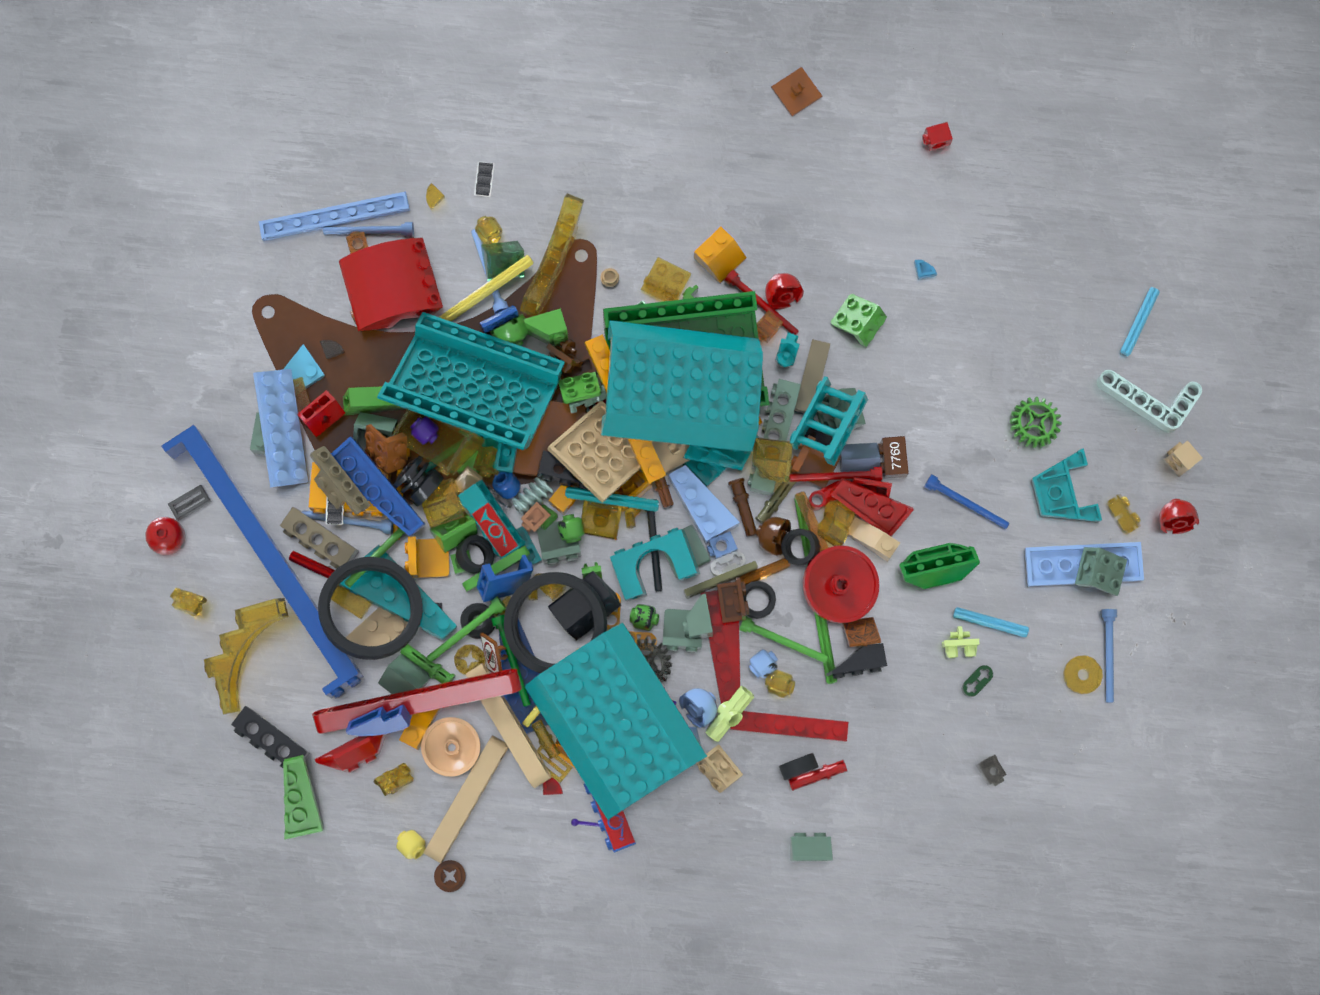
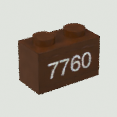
M905 436L882 438L880 443H878L879 454L882 455L880 467H882L884 479L907 477L909 470Z

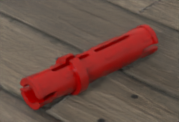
M844 760L830 765H822L823 767L788 779L792 791L820 780H829L832 776L847 772Z

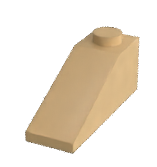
M851 514L840 528L841 532L887 562L900 544L899 541Z

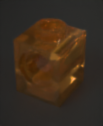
M355 231L350 233V236H346L350 254L369 247L364 232ZM356 243H363V246L361 248H354V245Z
M769 310L757 322L759 341L762 342L764 340L766 343L772 339L783 324Z

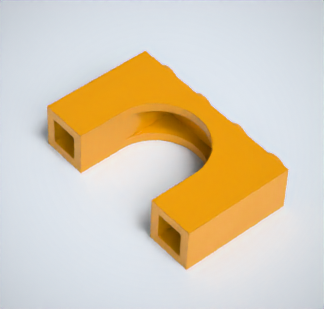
M312 462L308 507L315 514H325L327 496L314 481L320 469L315 462ZM379 468L381 472L386 476V478L390 481L391 473L386 474L381 468ZM346 502L344 504L343 515L344 512L352 513L353 516H363V513L371 514L372 517H383L384 515L371 503L369 508L358 514H354Z

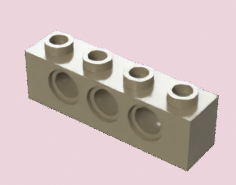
M295 507L291 508L280 524L284 528V534L291 538L295 536L300 539L299 544L307 549L310 546L316 550L314 554L324 560L326 557L331 560L330 565L336 569L346 562L353 560L359 552L352 545ZM302 524H305L307 527L304 534L299 533V527ZM317 535H321L323 538L322 543L316 545L314 542ZM336 545L338 547V553L332 556L330 554V549L332 546Z

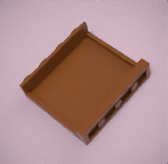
M551 401L530 446L525 450L517 448L513 474L537 476L543 450L548 451V447L582 418L587 413V407L577 406V412L571 413L569 404ZM553 467L555 473H563L562 467Z

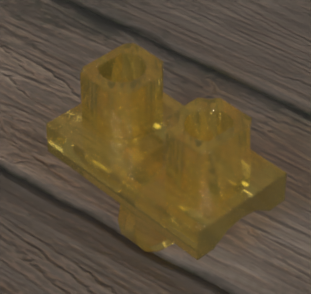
M175 588L170 595L174 600L171 605L175 609L187 612L191 616H197L202 612V604L207 602L205 597L181 590L180 588Z
M402 763L398 767L375 778L373 782L380 787L384 796L390 793H396L398 789L411 783L414 778L410 775L411 770L409 767Z

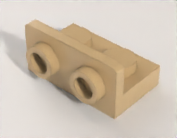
M719 744L707 753L706 758L696 763L700 772L709 779L712 787L719 793H722L743 775Z

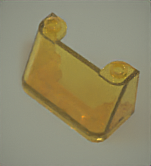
M408 409L391 435L394 436L403 432L407 436V448L439 466L438 471L447 476L450 473L454 475L485 441V439L473 432L429 417L439 426L437 431L439 436L432 444L428 442L423 445L411 435L412 429L410 427L420 416L423 418L425 415Z

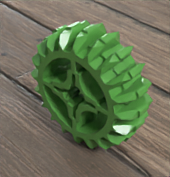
M1029 397L1027 398V403L1022 400L1020 406L1016 405L1014 407L1015 411L1011 413V416L1014 418L1010 419L1009 422L1015 424L1010 429L1011 431H1017L1013 435L1014 437H1021L1019 443L1025 440V446L1028 447L1032 443L1033 448H1036L1039 443V446L1042 448L1045 446V443L1049 445L1051 444V439L1055 440L1057 438L1055 433L1061 431L1058 426H1061L1062 422L1057 421L1061 415L1055 414L1058 410L1057 407L1051 409L1052 402H1049L1047 405L1045 404V398L1039 402L1038 397H1035L1033 402ZM1031 409H1039L1044 413L1037 414L1034 410ZM1023 412H1025L1028 421L1024 427L1021 424ZM1047 418L1050 421L1048 433L1045 431L1046 427L1044 426V421ZM1041 419L1038 425H1031L1033 420ZM1035 431L1038 435L1040 434V436H1033L1028 434L1027 432Z

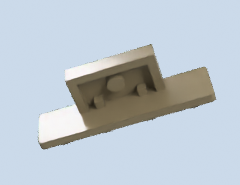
M325 446L311 452L310 457L320 469L314 481L336 509L341 508L345 502L354 514H358L370 507V503Z

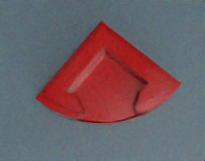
M550 778L543 783V795L563 794L560 784L554 778Z

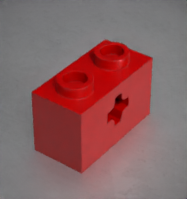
M326 390L297 415L312 434L317 437L345 414V411Z

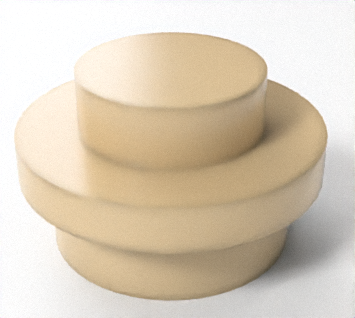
M608 268L601 273L600 278L604 286L613 287L619 282V274L615 269Z

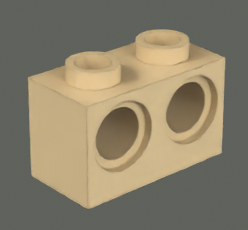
M1186 441L1184 444L1179 442L1167 452L1169 456L1164 460L1180 477L1203 458L1190 442Z

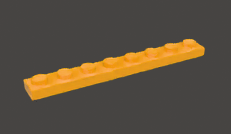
M602 334L584 342L607 392L610 349ZM628 439L648 484L667 476L651 441Z

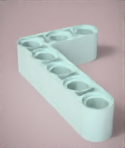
M1105 370L1097 379V385L1101 390L1167 433L1174 432L1183 423L1202 393V387L1199 383L1190 382L1181 390L1169 408L1112 370ZM1103 377H1109L1111 384L1105 383ZM1119 387H1124L1127 390V394H1121ZM1188 388L1195 391V396L1188 393ZM1135 398H1141L1143 405H1138L1135 402ZM1177 404H1183L1185 411L1179 410ZM1151 408L1157 409L1159 416L1153 415ZM1167 419H1172L1175 422V426H1170Z

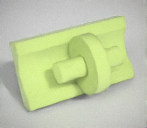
M957 626V632H950V638H957V640H944L942 648H945L947 658L958 657L957 647H964L965 657H975L977 646L980 644L979 639H963V637H970V632H963L962 626Z

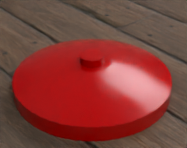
M833 546L820 551L808 563L803 576V591L807 603L818 616L833 623H849L865 616L874 606L879 594V576L873 562L860 550L850 546Z

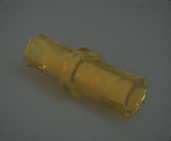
M542 719L531 724L539 739L538 743L542 744L549 759L559 755L560 751L552 740L553 736L548 733Z

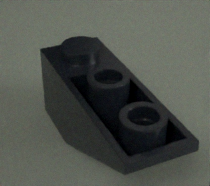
M883 643L867 645L857 649L826 673V676H833V679L845 677V674L851 673L852 676L863 675V671L870 670V673L882 672L881 668L887 666Z

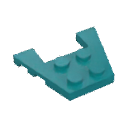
M758 435L756 436V439H755V443H754L753 448L755 447V445H756V443H757V441H758V439H759V436H758ZM690 445L683 458L742 470L751 452L719 448L708 450L705 447Z
M1084 448L1031 479L1041 516L1093 522L1102 521L1098 504L1078 507L1069 470L1088 465Z

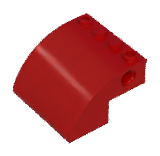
M423 238L400 239L376 244L353 252L339 260L358 331L392 328L401 319L418 318L422 312L434 315L443 308Z

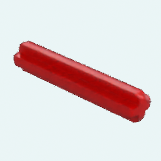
M292 551L289 555L290 561L326 578H329L335 571L298 552Z

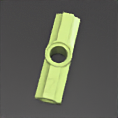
M740 686L729 701L723 702L718 707V715L706 729V734L714 741L719 742L730 727L736 726L742 720L743 716L741 713L753 700L754 694L747 688Z

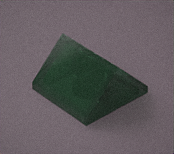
M518 241L481 245L487 281L492 280L524 257V249ZM525 270L516 277H524Z

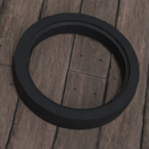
M361 557L341 565L325 582L318 602L320 624L329 641L341 652L363 660L383 659L402 650L417 633L423 613L420 590L412 576L395 562L380 557ZM362 571L385 573L397 580L406 591L410 601V619L402 633L394 640L379 646H363L348 640L336 628L330 612L332 595L344 579Z
M548 572L529 579L515 591L505 611L504 632L512 653L523 665L540 674L555 664L544 662L533 656L524 646L518 631V616L525 599L536 589L548 584H561L573 588L586 599L593 613L594 630L591 640L607 631L606 610L598 593L587 582L568 573Z

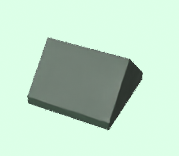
M400 654L387 666L378 684L391 694L423 688L431 678L428 676V672L403 654Z

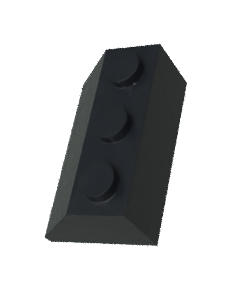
M594 571L582 579L593 587L600 596L607 617L622 606L616 593ZM570 588L548 606L564 630L576 641L594 628L593 613L588 602L573 588Z

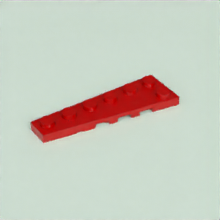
M718 590L702 592L700 595L706 594L713 631V637L708 638L720 703L722 704L725 701H729L740 688L739 621L723 623Z

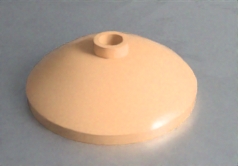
M455 717L442 718L434 722L426 730L421 743L422 756L425 763L434 772L443 776H458L470 770L476 763L480 754V739L476 730L465 720ZM450 744L455 745L454 751H449L448 747Z

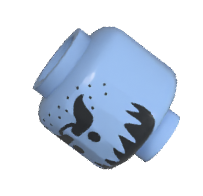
M762 649L750 658L749 668L757 678H767L777 670L776 661L778 658L772 651L768 653Z

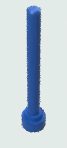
M930 475L924 486L930 491L938 490L1007 529L1009 526L1008 521L941 484V481L935 475Z

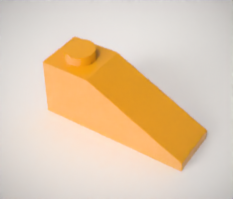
M440 709L413 714L409 727L404 729L399 740L419 750L426 730L433 724Z

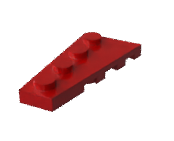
M843 478L830 491L831 496L867 523L889 536H892L914 511L911 506Z

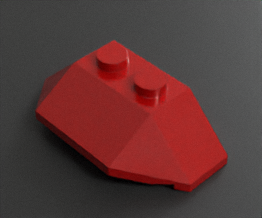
M386 734L358 736L314 760L318 764L351 773L360 768L359 764L363 762L368 764L377 759L376 755L381 752Z

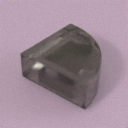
M320 341L327 360L345 353L342 346L335 341Z

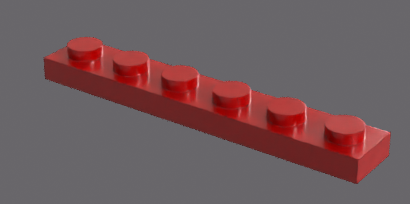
M743 711L741 713L743 716L742 720L736 726L730 727V730L847 742L849 722Z

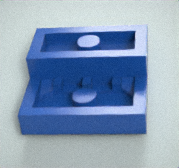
M512 305L481 321L479 325L482 331L487 333L518 317V311Z

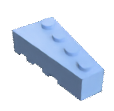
M686 465L668 474L669 481L705 544L710 539L739 526L740 522Z

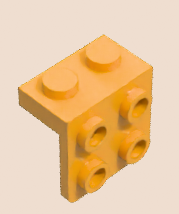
M416 536L408 537V542H405V554H408V561H405V570L412 578L449 576V551L444 553L436 539H417Z

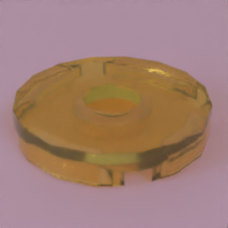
M1086 655L1077 656L1069 660L1065 665L1063 671L1064 682L1075 693L1089 694L1100 686L1103 678L1102 668L1092 657ZM1079 670L1087 671L1088 677L1086 680H1081L1078 677Z

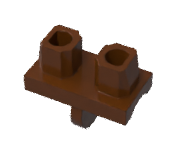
M561 341L560 346H553L548 343L546 347L550 351L548 356L565 361L564 373L570 374L575 366L581 367L583 363L573 356L577 353L574 341Z

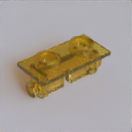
M1121 494L1116 495L1118 499H1110L1108 506L1115 517L1121 513L1123 514V517L1118 519L1124 531H1127L1129 534L1135 530L1133 526L1141 527L1139 523L1141 519L1136 512L1132 513L1129 508L1131 504L1125 495L1122 497Z

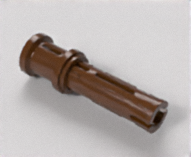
M739 478L728 482V485L731 486L734 497L732 499L737 503L746 537H750L754 534L756 535L757 529L748 502L749 493H746L744 486L745 479Z

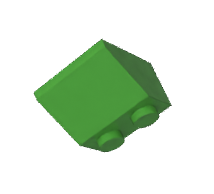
M561 308L524 319L528 335L546 344L550 343L560 346L561 341L565 342L568 340L567 327Z

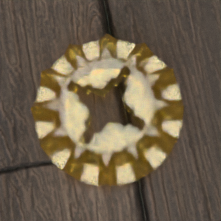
M473 644L462 646L454 656L457 670L466 675L467 672L481 663L485 665L483 651ZM470 652H472V658L478 660V662H471L469 668H467V661L462 658L468 657Z

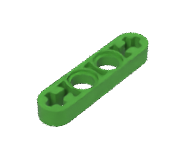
M526 546L521 547L491 565L495 576L519 562L522 555L529 556L530 553ZM480 573L462 583L466 592L476 588Z

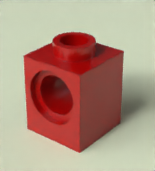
M948 122L926 127L922 139L924 145L928 146L929 151L951 145L953 138Z

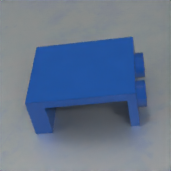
M522 555L517 571L495 576L490 563L482 565L476 587L483 602L491 601L497 596L502 598L513 595L523 583L530 579L533 565L531 561H528L526 555Z

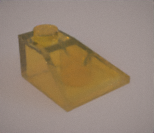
M756 438L753 446L752 462L769 480L789 482L792 460V445L790 441Z

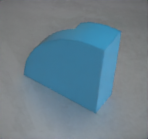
M924 260L914 261L918 279L937 276L935 268Z

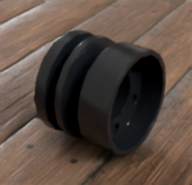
M420 455L410 461L399 472L396 481L393 483V486L396 488L402 483L405 484L400 490L401 493L406 492L410 488L412 491L408 499L417 507L434 492L444 479V476L436 469L431 470L427 474L425 471L429 463L425 462L420 467L419 465L424 459Z

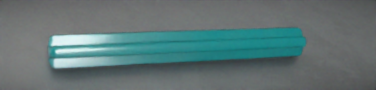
M574 487L566 488L565 496L567 498L602 503L590 490ZM614 493L603 502V504L655 512L659 509L658 500Z

